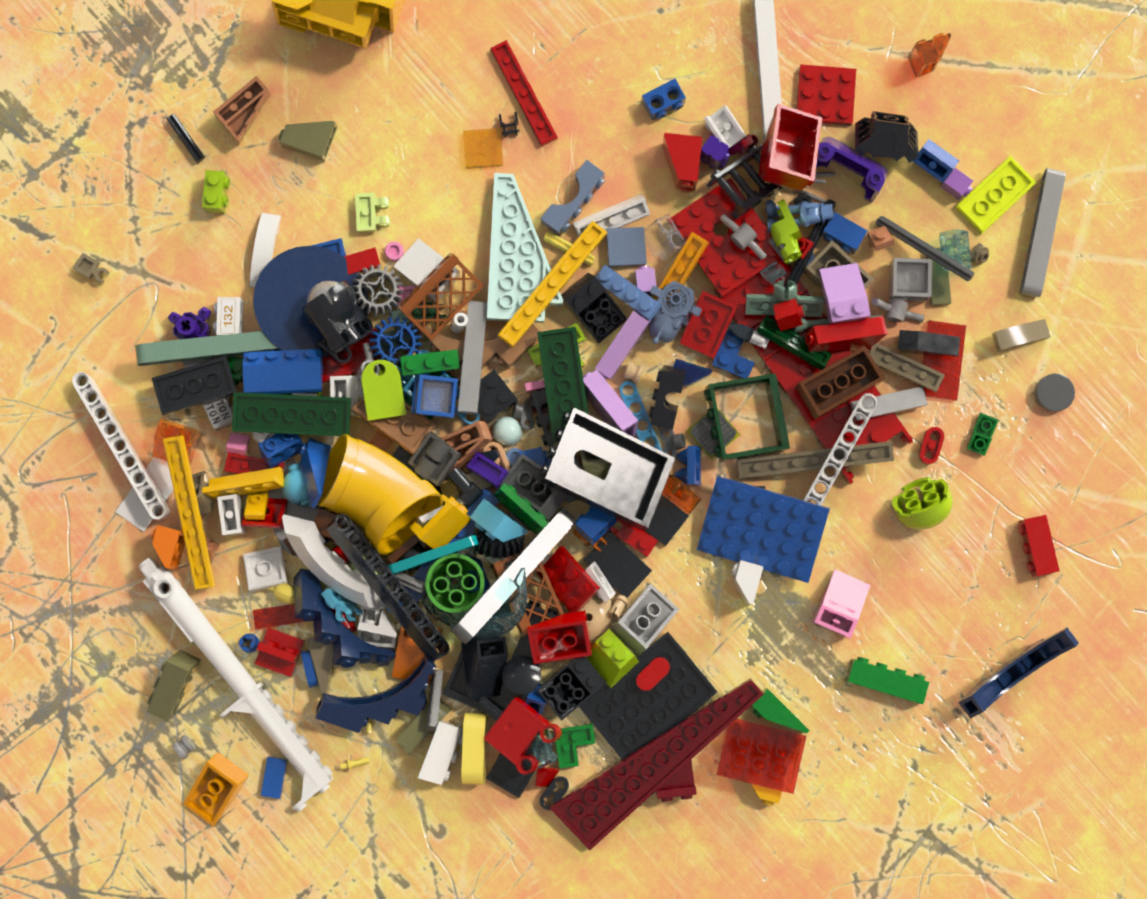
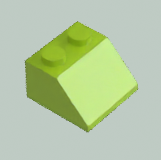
M610 629L595 641L592 646V656L586 657L610 688L639 663L635 655Z

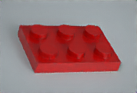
M702 291L696 305L701 308L702 312L699 317L692 314L680 344L715 359L738 306Z
M560 546L543 565L556 597L570 613L581 611L600 589L564 546ZM537 572V575L542 579V574Z

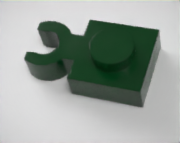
M425 302V305H432V302ZM415 308L413 310L414 319H422V308ZM425 308V319L436 317V308ZM439 314V319L446 318L445 314Z

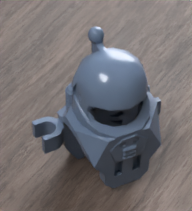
M676 281L666 285L663 290L654 285L652 286L650 293L658 297L657 302L662 305L650 322L649 331L653 338L652 342L654 344L658 342L664 344L672 342L682 326L688 325L691 314L697 317L700 316L701 308L693 305V289Z

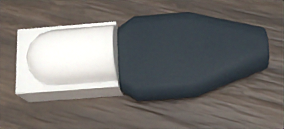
M730 323L728 330L738 339L766 349L769 339L746 325Z

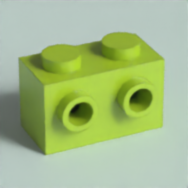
M205 170L202 208L207 213L225 214L226 207H228L229 203L227 190L230 188V178L225 171Z

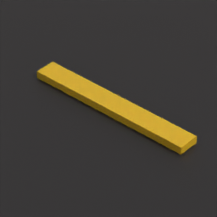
M592 221L500 331L498 337L513 348L607 235V231Z
M184 436L164 438L163 444L195 590L211 588L215 586Z

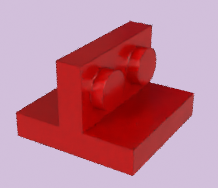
M268 627L263 642H259L257 646L259 653L255 664L292 677L305 640Z

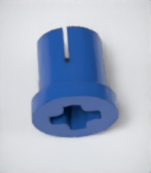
M248 633L240 638L239 646L243 651L252 653L257 650L260 641L255 634ZM246 639L252 640V642L250 643L251 647L245 646V644L247 643Z

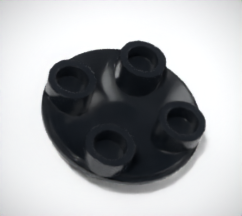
M518 656L506 663L502 672V680L505 687L514 694H531L540 683L541 670L538 664L533 663V659L526 656Z

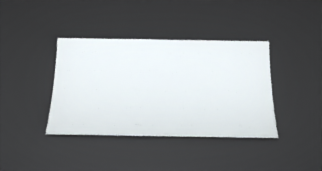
M158 451L146 470L166 502L173 492V486L166 455ZM142 474V475L140 476V478L137 480V483H138V484H140V483L143 482V480H144L143 474ZM132 487L115 512L144 532L153 518L148 514ZM150 490V491L147 492V494H146V499H147V500H150V499L153 498V491H152V490ZM158 507V508L156 509V512H155L156 514H157L158 511L161 509V507Z

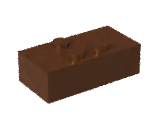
M864 346L801 381L795 388L813 419L817 420L879 385L885 378Z

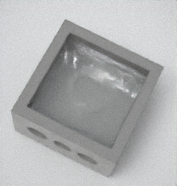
M893 258L890 262L889 300L928 301L932 295V259Z

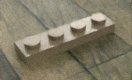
M878 343L870 351V355L877 366L937 393L945 374Z

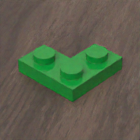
M593 724L561 728L562 735L556 741L559 769L579 766L576 746L595 744Z

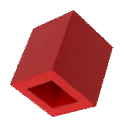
M796 299L773 305L780 331L803 325L801 318L805 316L802 305L798 306Z

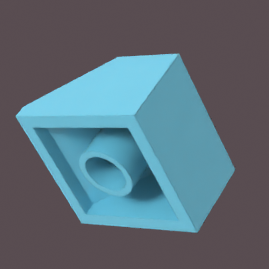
M486 499L481 501L470 516L476 522L474 525L483 532L486 530L485 534L492 540L497 538L505 542L525 535L528 532L527 529Z

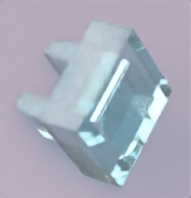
M776 261L760 271L762 277L773 287L776 280L785 281L784 275L786 271Z

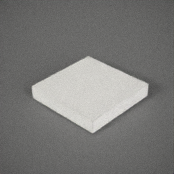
M281 546L243 554L249 592L288 584Z

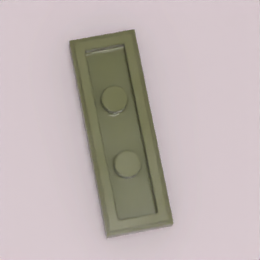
M946 247L936 248L937 250L947 255ZM932 260L931 306L950 305L951 293L948 269Z

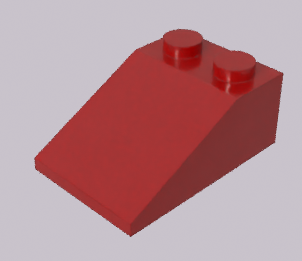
M585 610L565 613L527 627L534 664L592 656V645Z

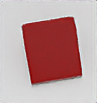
M538 766L535 786L548 787L560 769Z

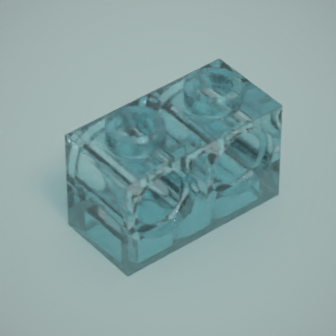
M952 229L940 232L941 252L971 269L968 231Z

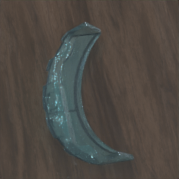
M525 567L520 568L513 580L517 587L516 591L508 597L474 637L491 638L493 636H501L513 630L520 623L527 608ZM427 592L421 600L422 605L432 619L436 622L440 620L450 626L451 629L467 612L450 613L443 611L432 603Z

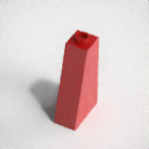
M880 316L814 326L805 334V341L809 352L858 350L864 346L868 350L888 333L884 317Z

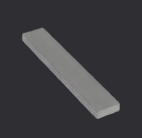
M468 302V322L465 332L458 413L478 414L488 302Z

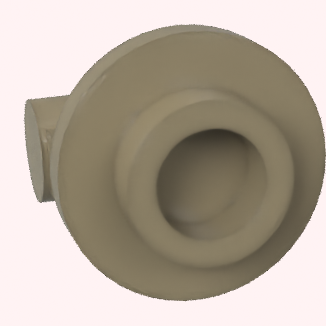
M978 243L966 258L980 265L988 260L989 249Z

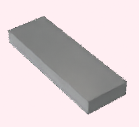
M438 669L433 673L426 724V730L434 732L438 723L443 670Z

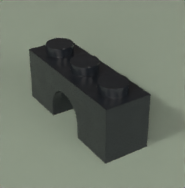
M664 365L663 370L658 371L656 382H660L659 388L654 389L652 399L656 400L655 406L650 407L648 416L652 418L651 425L673 429L678 405L669 403L665 396L671 392L681 394L686 370Z

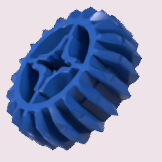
M398 316L395 318V322H393L391 317H388L389 324L385 320H381L383 327L381 328L379 325H376L375 328L378 330V333L375 331L371 332L373 336H376V339H369V342H375V346H371L370 349L377 350L373 357L380 355L381 357L378 360L385 359L394 365L398 363L401 368L400 358H392L396 350H407L408 353L405 356L413 355V352L419 354L420 351L415 349V346H422V343H416V339H420L421 335H414L418 328L411 330L412 322L407 326L405 325L407 322L406 318L399 323L400 318ZM389 327H398L394 336L382 333ZM404 330L410 337L411 346L402 339ZM398 337V342L401 345L393 348V343L390 340ZM380 339L389 345L387 355L381 349Z

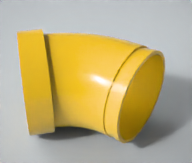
M342 434L329 453L323 493L317 505L348 516L351 521L365 531V537L380 554H391L415 535L410 527L415 522L417 523L418 517L442 507L443 499L441 498L442 495L429 481L421 480L396 458L369 443L352 438L347 434Z

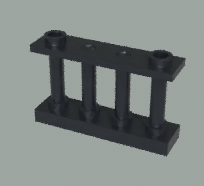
M756 145L747 151L745 156L722 171L716 170L710 176L711 180L707 184L708 187H711L718 183L735 203L736 209L731 213L735 220L784 188L773 183H765L749 164L750 160L755 159L760 165L762 145L758 147ZM741 166L759 186V192L751 189L736 171ZM730 174L747 195V200L741 199L724 179Z

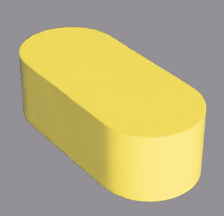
M465 713L462 744V784H485L487 741L484 740V737L488 733L487 713Z

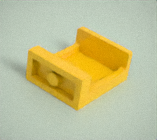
M444 494L441 496L446 504L424 527L416 522L410 527L420 540L433 549L447 545L471 520L466 514L468 510L452 496L450 498Z

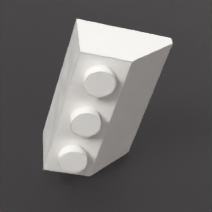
M444 720L439 721L419 773V779L440 785L444 781H448L451 770H448L450 763H455L458 752L455 751L456 747L463 742L462 727Z

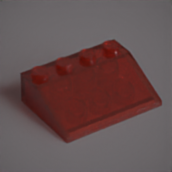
M736 719L725 729L716 775L794 794L807 736Z

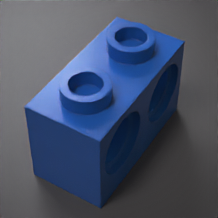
M675 78L643 94L641 101L651 120L655 118L658 120L665 117L667 112L671 110L677 111L684 106L686 97ZM673 93L676 94L678 98L675 100H671L668 98V95ZM658 102L661 104V107L653 108L651 104Z
M277 433L258 444L260 455L271 469L298 454L302 445V439L298 434Z

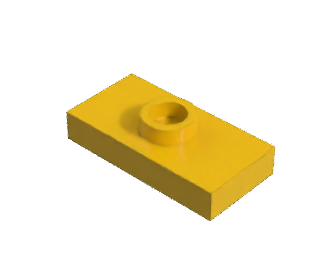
M269 490L248 493L244 513L245 519H265Z

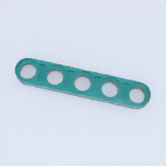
M472 535L390 564L388 568L393 574H397L448 554L471 548L479 543L476 535Z

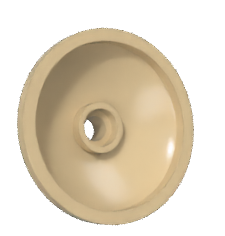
M597 594L581 609V611L585 610L586 614L590 613L593 616L591 621H587L592 646L617 621L614 620L616 615H614L613 619L608 616V612L614 604L613 601L610 599L604 603L603 599L599 598ZM562 605L563 613H570L569 610L564 605Z

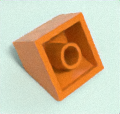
M157 525V528H154L151 534L152 545L165 568L178 570L185 546L183 532Z

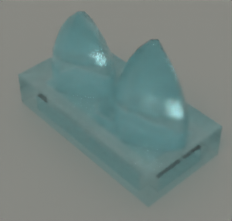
M547 730L548 737L553 739L554 736ZM540 734L531 745L533 756L538 760L537 768L541 769L548 764L554 763L558 756L551 748V745L555 742H543Z

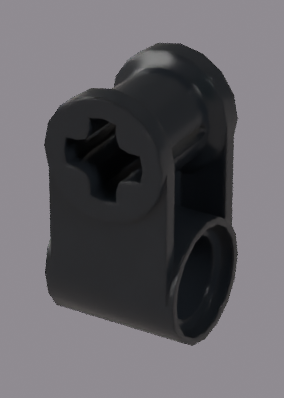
M325 338L320 342H316L317 347L336 364L344 366L349 363L352 356L349 348L341 351L345 352L348 358L340 360L337 356L338 353L330 350Z

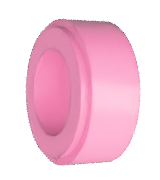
M390 242L385 247V255L390 261H398L404 255V249L400 243Z

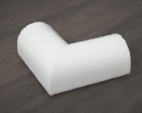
M360 607L363 614L359 616V622H364L365 619L376 621V625L379 624L380 608ZM358 630L357 637L373 646L396 648L397 638Z

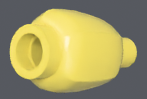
M281 584L267 588V590L273 592L274 597L279 601L289 605L294 604V586Z

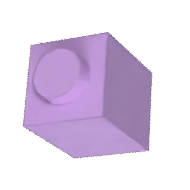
M641 266L638 270H635L636 287L647 295L651 294L652 286H656L655 269L650 268V266Z

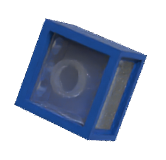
M421 374L415 375L411 414L454 418L458 379Z

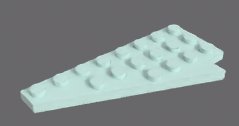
M494 173L487 320L509 321L548 275L551 268L514 175ZM560 292L549 305L563 306ZM545 310L534 323H544Z

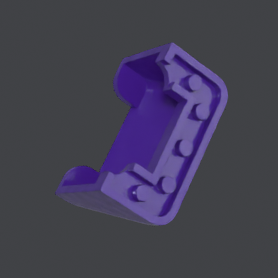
M832 137L822 138L819 142L816 168L820 166L827 168L832 160L862 176L864 179L860 186L865 190L864 199L872 203L884 185L888 174L887 168L866 155L860 156L857 150Z

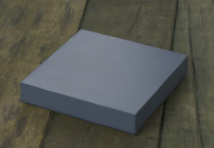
M644 227L606 229L608 267L644 266L647 264Z

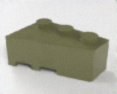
M179 650L168 661L165 660L160 669L163 671L161 677H158L154 684L156 690L148 699L147 704L149 707L147 712L168 722L175 715L185 694L184 690L187 682L192 680L191 672L196 665H199L201 659Z

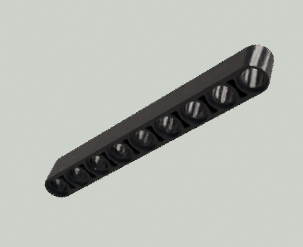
M344 514L334 518L327 526L328 533L424 655L431 661H436L445 656L450 649L448 642L351 519Z

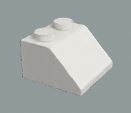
M740 560L737 564H733L730 575L733 576L732 581L745 604L753 605L763 566Z

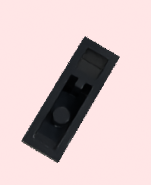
M899 331L898 350L901 353L959 357L960 337L922 331Z

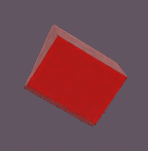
M268 498L265 519L248 520L243 516L241 525L245 527L284 529L282 516L284 514L287 515V499Z

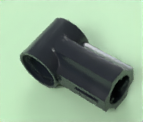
M458 467L452 470L445 478L459 493L458 496L469 507L484 494Z

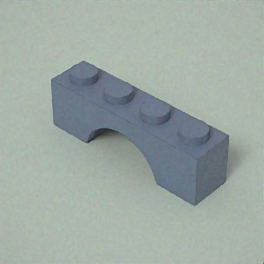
M586 160L575 174V179L579 185L577 197L565 205L551 204L540 218L541 223L558 236L561 232L565 233L571 225L569 222L572 218L576 219L582 212L581 207L583 204H588L594 196L592 194L596 188L599 190L605 182V173Z

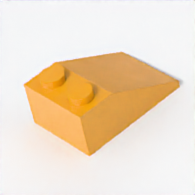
M217 753L206 762L183 805L214 827L243 787L249 774L220 753Z

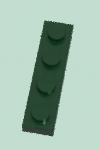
M767 315L756 331L819 370H823L832 356L827 351L809 352L805 338L790 329L780 331L777 321Z

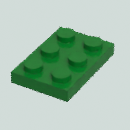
M504 483L493 496L533 533L538 534L548 524L546 517L540 511L536 512L527 499L516 494L517 490L513 486H507Z

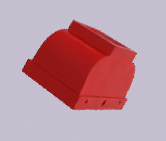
M777 104L768 127L766 140L762 145L758 173L761 180L798 192L802 191L807 185H812L815 179L822 124L821 117Z

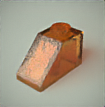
M669 474L662 493L690 515L701 499L680 479Z

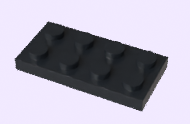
M227 356L152 378L163 416L224 398L237 392Z

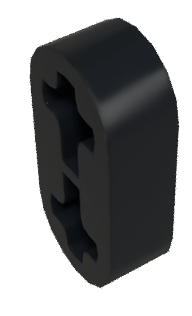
M555 777L541 795L540 805L543 809L551 810V804L547 806L544 804L545 800L543 798L545 796L548 798L553 793L555 795L552 798L554 804L565 795L569 788V782L566 777ZM565 781V789L560 788L556 793L554 791L557 787L555 782Z

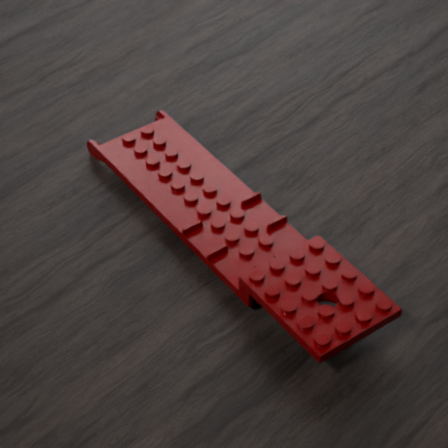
M731 178L726 180L741 199L746 200ZM719 185L669 218L668 222L683 244L686 243L691 232L709 242L697 264L714 286V292L718 298L738 306L733 317L734 321L737 324L746 325L757 331L766 315L745 314L746 294H773L775 283L784 280L785 285L792 269L789 264L781 260L770 245L771 233L753 209L737 220L734 219L731 213L736 209L735 203ZM722 215L728 216L739 227L743 223L748 224L757 234L753 241L767 256L760 260L750 247L747 246L742 250L736 246L730 238L734 232L728 226V233L725 236H717L713 228L717 224H724L720 221ZM799 280L797 283V295L811 296L808 289ZM822 313V317H802V319L819 320L828 319V317ZM767 315L768 317L776 321L774 315ZM806 328V330H803V332H798L797 334L805 338V334L811 328ZM769 340L766 349L751 343L772 374L776 373L777 382L825 449L833 448L851 416L850 402L859 400L866 393L873 394L874 396L881 395L878 389L873 387L814 420L795 387L801 381L821 370ZM827 351L832 356L826 367L851 354V351ZM895 413L870 418L855 445L886 442L898 433H901L900 439L903 443L911 444L913 439ZM864 420L856 421L854 423L857 425L863 424ZM846 432L843 435L844 439L848 442L854 440V435L851 432ZM844 466L840 473L845 481L851 485L854 475L851 471H846L850 466Z

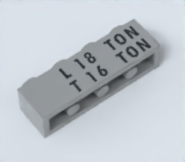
M213 358L184 361L183 364L186 368L213 360ZM230 396L202 404L216 431L232 425L233 406H231L228 400L231 398Z

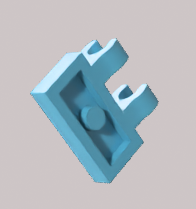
M325 589L321 594L327 606L336 609L335 616L339 622L346 621L343 617V612H345L346 618L350 622L356 621L353 616L354 612L356 615L363 614L362 610L356 606L357 603L341 596L332 589Z

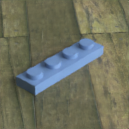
M604 265L596 276L605 289L650 321L662 306L607 265Z

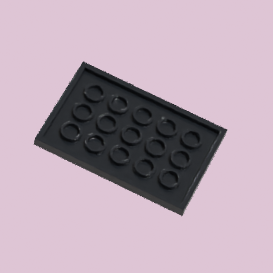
M669 632L637 657L639 663L612 688L605 684L579 706L622 760L684 721L718 692ZM655 658H665L670 665L668 674L651 690L644 691L640 689L636 683L637 675Z

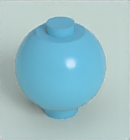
M300 463L293 464L287 468L288 474L284 477L282 492L285 498L292 504L301 505L302 507L310 506Z

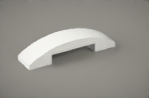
M261 214L252 255L250 287L255 288L260 273L273 259L281 215Z

